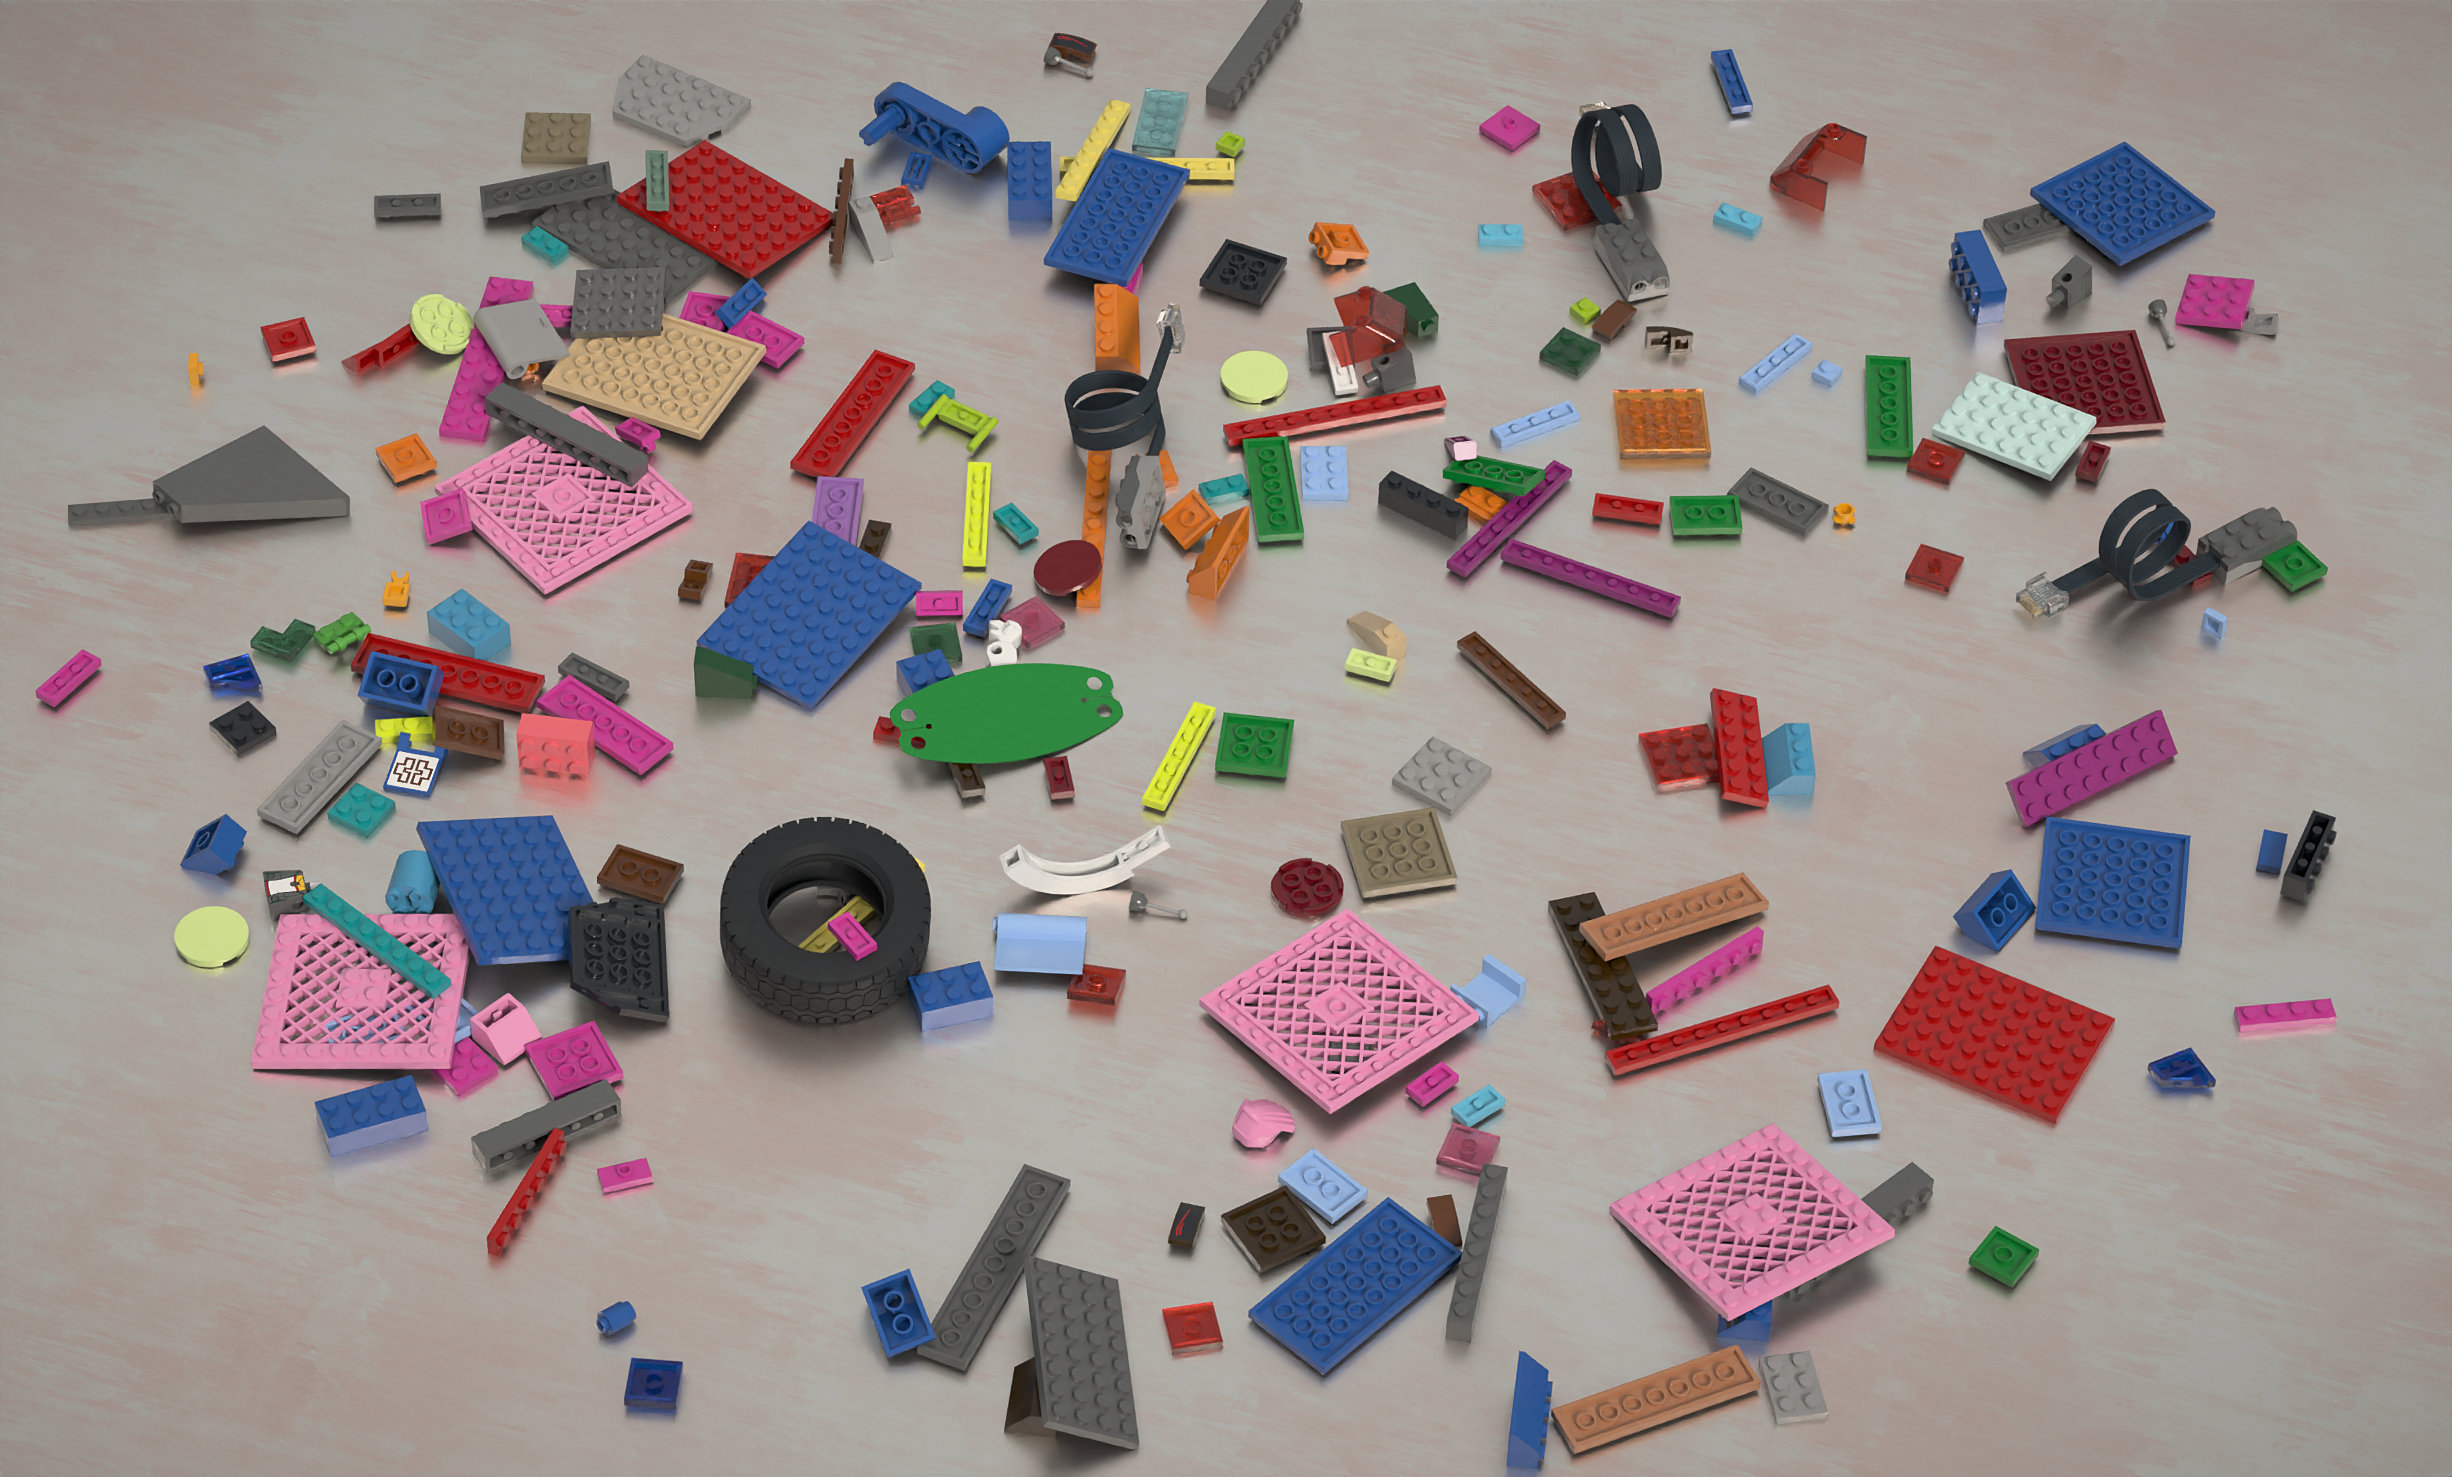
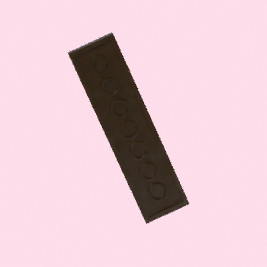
M1595 892L1548 901V909L1610 1040L1658 1031L1656 1018L1626 956L1623 955L1604 961L1579 931L1580 923L1606 915Z

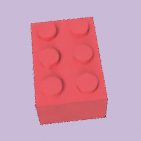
M522 713L516 732L519 767L590 774L595 757L593 721Z

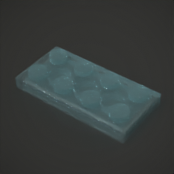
M1146 88L1132 143V151L1175 156L1188 103V93Z

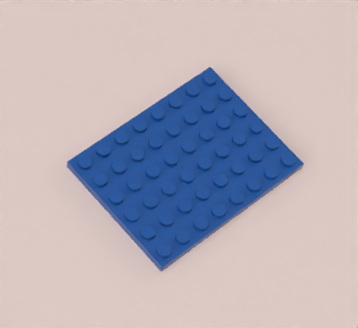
M808 520L699 637L697 646L754 665V675H758L759 682L803 707L812 710L915 597L916 591L922 589V583Z
M553 815L418 822L416 827L417 833L478 966L569 960L568 911L570 907L585 906L594 901Z

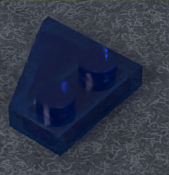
M249 654L203 666L205 677L211 689L263 691L261 680Z
M2191 1047L2148 1063L2147 1070L2160 1087H2215L2216 1079Z

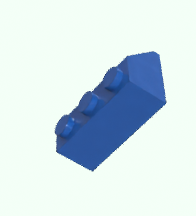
M2098 724L2079 725L2024 751L2023 756L2034 768H2037L2106 733Z
M2009 869L1991 873L1953 915V918L1965 936L1993 951H1998L2036 909V906L2013 871Z

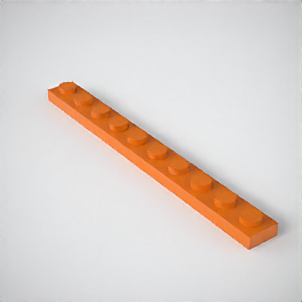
M1088 450L1081 540L1090 542L1098 549L1103 565L1112 450ZM1103 566L1100 575L1089 587L1084 590L1082 588L1077 590V607L1100 608Z

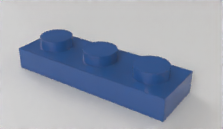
M752 277L715 313L730 329L760 302L767 293Z
M990 579L963 623V631L985 637L988 632L989 621L997 618L1012 593V585Z

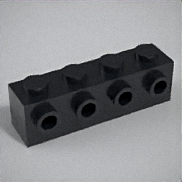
M1392 470L1379 483L1378 503L1453 540H1456L1468 527L1469 508L1443 494L1435 492Z
M2315 810L2312 811L2285 871L2280 891L2281 895L2303 902L2306 894L2312 893L2315 885L2313 878L2319 877L2323 866L2321 860L2326 861L2330 850L2328 845L2334 844L2337 831H2334L2336 817Z

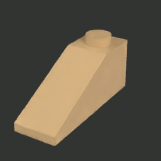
M1368 611L1361 612L1347 619L1346 623L1375 654L1396 660L1405 657L1407 637L1393 622Z

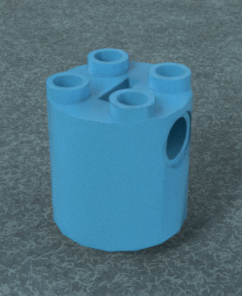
M419 850L405 851L396 860L385 895L386 904L393 911L392 914H431L441 883L427 852Z

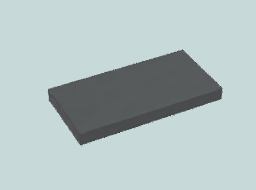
M2040 203L1986 218L1983 221L1984 227L2003 252L2075 232Z
M1752 467L1727 492V495H1738L1740 506L1804 537L1827 513L1829 508L1828 504Z

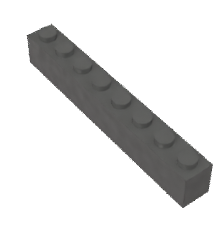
M1300 0L1266 1L1206 86L1207 104L1230 110L1233 104L1239 101L1240 94L1248 88L1249 81L1252 77H1256L1259 67L1265 64L1268 54L1274 51L1276 43L1283 38L1287 27H1291L1294 17L1300 14L1303 6Z
M501 382L485 397L487 415L631 488L648 473V458L643 452L590 427L586 423L572 418L568 414L554 409L550 405L536 400L534 397Z
M1911 1162L1861 1200L1893 1227L1897 1220L1904 1215L1908 1216L1915 1207L1922 1202L1926 1203L1932 1197L1934 1179L1915 1163ZM1835 1227V1228H1834V1229L1847 1230V1228H1845V1227ZM1814 1237L1817 1240H1826V1238ZM1793 1248V1250H1806L1804 1248ZM1826 1272L1783 1293V1295L1790 1300L1796 1294H1802L1811 1283L1821 1280Z
M1483 1163L1448 1312L1445 1339L1471 1343L1506 1191L1508 1167Z

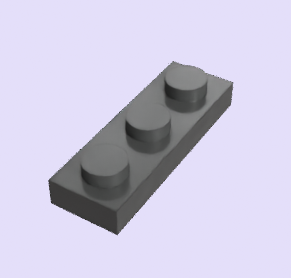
M441 193L374 196L375 217L441 215Z
M573 652L558 666V673L566 677L571 675L595 692L615 702L630 687L629 681Z

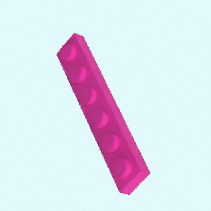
M1758 926L1648 991L1646 993V1000L1652 1012L1655 1013L1658 1010L1665 1009L1671 1002L1683 998L1688 992L1696 987H1701L1709 979L1721 975L1724 970L1733 965H1738L1744 958L1759 952L1763 945L1764 931Z

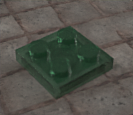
M1563 327L1540 351L1539 359L1578 376L1601 351V344Z

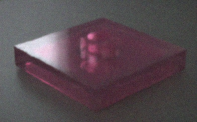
M1037 596L999 616V620L1004 623L1007 620H1011L1021 626V642L1027 648L1065 628V622Z
M1453 1122L1436 1158V1164L1480 1177L1483 1163L1490 1164L1500 1143V1136Z

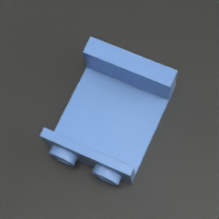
M1488 954L1483 958L1482 972L1462 989L1452 984L1450 991L1479 1013V1020L1477 1022L1487 1028L1525 996L1527 979Z

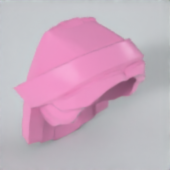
M1246 1098L1236 1114L1232 1132L1242 1145L1249 1148H1263L1270 1144L1281 1131L1293 1133L1296 1125L1294 1124L1295 1120L1291 1117L1292 1114L1276 1102H1270L1267 1099L1250 1101Z

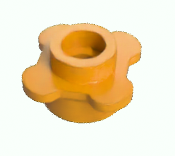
M1848 503L1838 504L1833 508L1835 513L1833 521L1838 524L1855 523V508Z

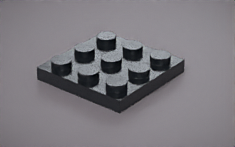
M1226 239L1200 278L1199 286L1261 305L1287 265V258Z

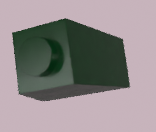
M1415 282L1375 294L1374 311L1376 314L1417 338L1438 332L1439 315Z
M696 646L694 657L695 696L752 699L753 689H758V675H754V665Z

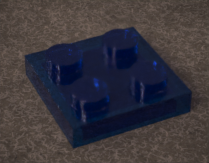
M631 1358L624 1405L676 1409L683 1374V1362Z

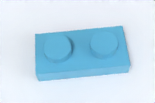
M1724 202L1713 215L1714 222L1753 236L1760 227L1763 218Z
M1478 224L1479 246H1523L1522 224Z
M1489 1084L1452 1106L1451 1115L1468 1129L1504 1107L1506 1099Z

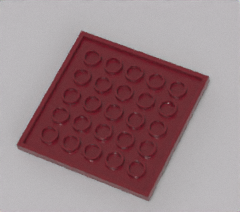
M2136 330L2004 340V349L2016 387L2096 417V424L2088 435L2165 429L2166 421Z

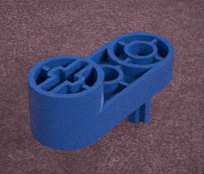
M893 82L875 97L874 109L877 117L859 131V137L864 139V144L867 146L874 145L890 131L895 136L967 173H977L1000 154L1007 147V142L1010 141L1005 123L989 108L977 106L967 114H963L902 82Z

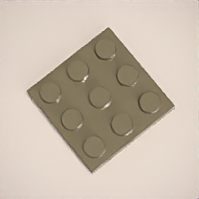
M526 112L521 162L587 163L591 113Z

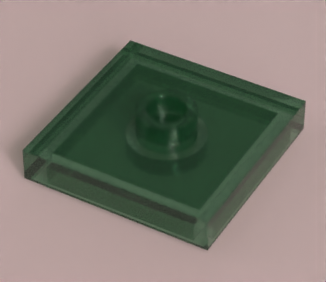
M956 622L909 627L914 656L941 649L948 663L962 661Z

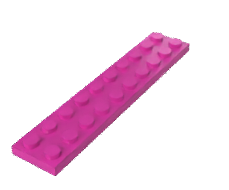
M490 276L479 309L496 306L500 303L530 300L534 289L533 281ZM475 322L439 428V436L484 441L492 419L491 416L486 414L485 397L501 382H504L506 373Z

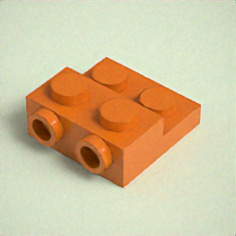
M1316 222L1309 233V242L1316 246L1317 256L1323 258L1324 262L1329 265H1345L1348 258L1367 259L1370 253L1352 224Z

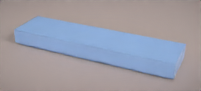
M1796 333L1739 377L1738 384L1757 394L1811 351L1813 343Z
M1568 400L1490 428V435L1501 448L1578 421L1580 420V413Z

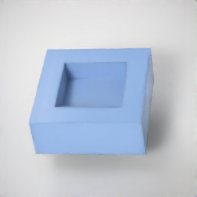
M1823 359L1812 371L1811 378L1831 387L1842 375L1843 368Z
M2208 607L2203 614L2201 629L2221 639L2226 634L2229 618Z

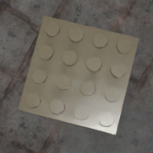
M1435 807L1341 821L1342 834L1363 898L1457 884L1458 877Z

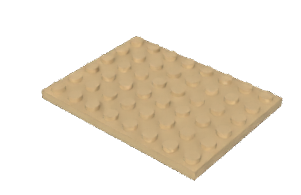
M663 313L661 336L576 339L568 349L570 356L559 360L542 382L543 390L626 417H634L642 422L701 440L765 355L766 346Z

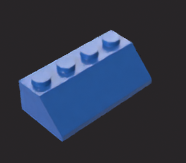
M1519 1351L1506 1466L1538 1469L1539 1459H1544L1546 1444L1541 1443V1438H1547L1548 1423H1544L1543 1419L1544 1417L1549 1418L1550 1402H1546V1397H1551L1553 1382L1548 1381L1549 1370L1523 1351Z

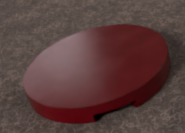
M1069 540L1058 543L1046 550L1037 560L1034 566L1035 581L1043 592L1053 596H1067V593L1080 588L1084 590L1101 573L1103 566L1101 555L1098 549L1087 541Z
M1312 858L1295 859L1279 867L1271 881V896L1275 904L1284 912L1296 917L1315 918L1326 915L1333 911L1343 898L1344 883L1340 873L1332 865L1312 861Z

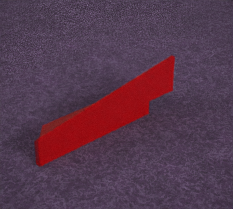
M409 323L385 340L342 360L341 363L358 375L373 364L380 368L420 341L413 333Z

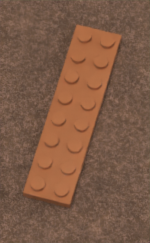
M1742 872L1580 923L1579 931L1601 958L1607 961L1768 910L1769 901Z
M1738 1344L1553 1408L1551 1416L1573 1454L1755 1391L1760 1389L1761 1381Z

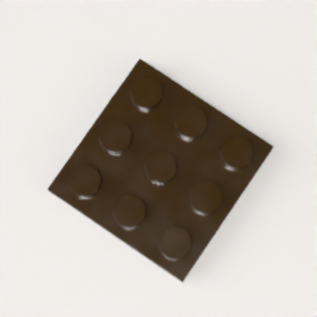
M1286 1185L1221 1215L1222 1224L1260 1273L1326 1243L1324 1233Z

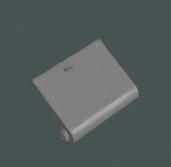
M536 299L483 307L478 309L473 317V321L510 379H517L523 376L529 364L570 356L569 351Z

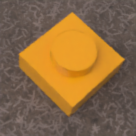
M189 353L188 372L190 385H199L200 376H204V364L199 362L198 353Z

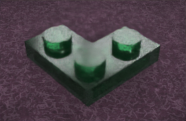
M294 619L283 634L262 626L251 639L250 645L253 649L292 663L313 637L312 634L316 632L314 625L298 619Z

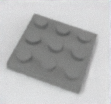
M1432 736L1392 778V785L1452 816L1491 775L1492 767Z

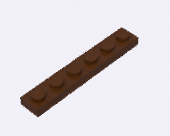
M845 158L844 167L839 169V180H842V182L837 184V195H840V197L836 196L835 210L838 211L833 212V224L836 226L831 227V239L834 240L829 242V254H833V264H842L849 216V201H851L854 179V159Z
M1476 631L1457 641V648L1544 727L1549 729L1566 719V712Z

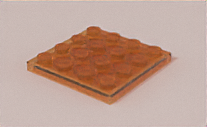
M1703 389L1613 390L1620 459L1711 458Z

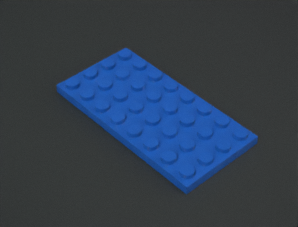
M1108 148L1046 253L1044 265L1127 287L1188 181L1190 169Z
M1387 1197L1248 1311V1318L1324 1375L1461 1261L1462 1251L1391 1198Z

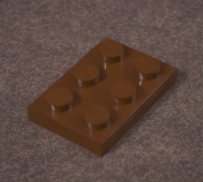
M435 705L432 711V745L502 760L504 756V720Z
M617 844L598 874L597 884L664 904L684 872V864Z

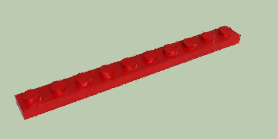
M1437 385L1224 424L1223 433L1230 447L1241 445L1242 439L1283 437L1446 407L1447 400L1441 386Z
M1828 984L1605 1052L1604 1058L1614 1076L1837 1009L1839 1008L1840 1001Z

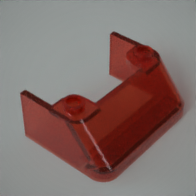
M1837 123L1826 124L1804 136L1771 174L1770 188L1824 211L1828 182L1811 176L1813 173L1812 162L1825 149L1862 165L1865 159L1867 136Z
M1363 286L1355 292L1334 298V303L1343 325L1351 326L1350 329L1329 335L1341 368L1395 352L1405 346L1408 311L1404 304L1369 286Z

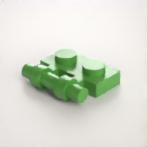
M350 612L341 616L340 619L323 626L312 635L314 641L320 647L333 654L336 651L341 652L345 650L346 646L354 641H361L365 638V635L372 631L368 624L364 625L358 616Z

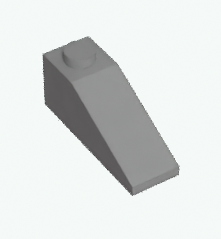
M870 196L849 201V222L873 263L894 257V252L882 220Z

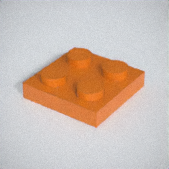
M417 433L375 448L376 456L395 483L437 468V461Z
M1194 489L1159 518L1185 550H1188L1221 521Z

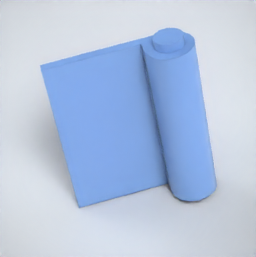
M999 912L998 917H993V932H997L994 970L1082 975L1087 917Z

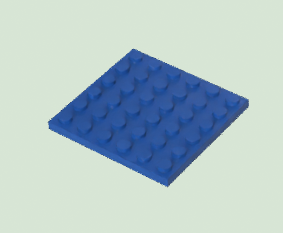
M2125 141L2030 190L2031 197L2119 266L2206 223L2215 217L2216 212Z
M2046 817L2035 929L2181 949L2191 836Z

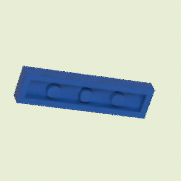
M1732 49L1711 51L1710 58L1731 114L1753 111V103Z

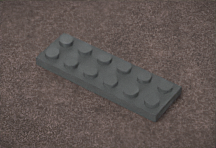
M609 161L480 186L484 218H494L503 214L519 213L524 210L540 209L544 206L560 205L565 202L584 200L595 196H606L614 193Z

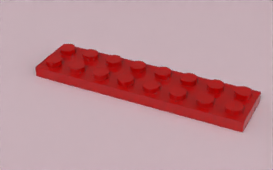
M875 349L791 460L790 469L818 478V476L836 477L915 371V363Z
M372 633L367 634L350 665L352 672L364 674L371 651L435 665L445 674L439 693L529 714L545 683V675Z

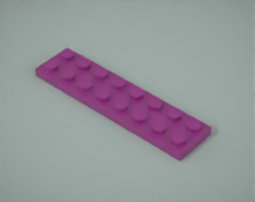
M2156 710L2005 782L2020 823L2022 827H2026L2178 754L2162 710Z

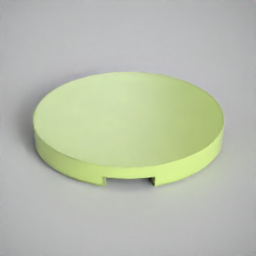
M428 294L419 298L409 315L411 329L418 340L429 349L441 354H457L464 351L470 341L471 331L474 329V322L469 312L459 302L456 304L444 298L441 294Z
M1244 351L1231 356L1225 361L1221 368L1220 381L1231 397L1243 402L1261 403L1262 400L1274 396L1278 397L1284 392L1288 383V371L1285 364L1278 357L1270 353Z
M220 906L203 907L190 912L178 923L174 933L175 946L179 953L187 959V962L201 967L222 966L223 962L229 961L236 956L239 957L247 948L249 943L248 925L245 919L232 909Z

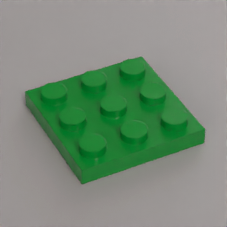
M1224 712L1215 770L1286 778L1294 720Z

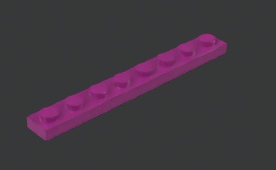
M1553 460L1545 468V479L1525 496H1515L1447 560L1446 568L1466 578L1572 477V469Z
M1511 538L1501 552V560L1670 618L1673 617L1681 603V596Z

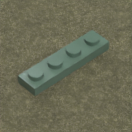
M646 150L647 210L657 212L669 211L668 151Z

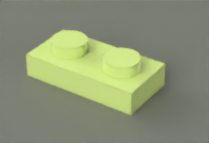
M1352 648L1345 663V670L1390 682L1397 666V660Z

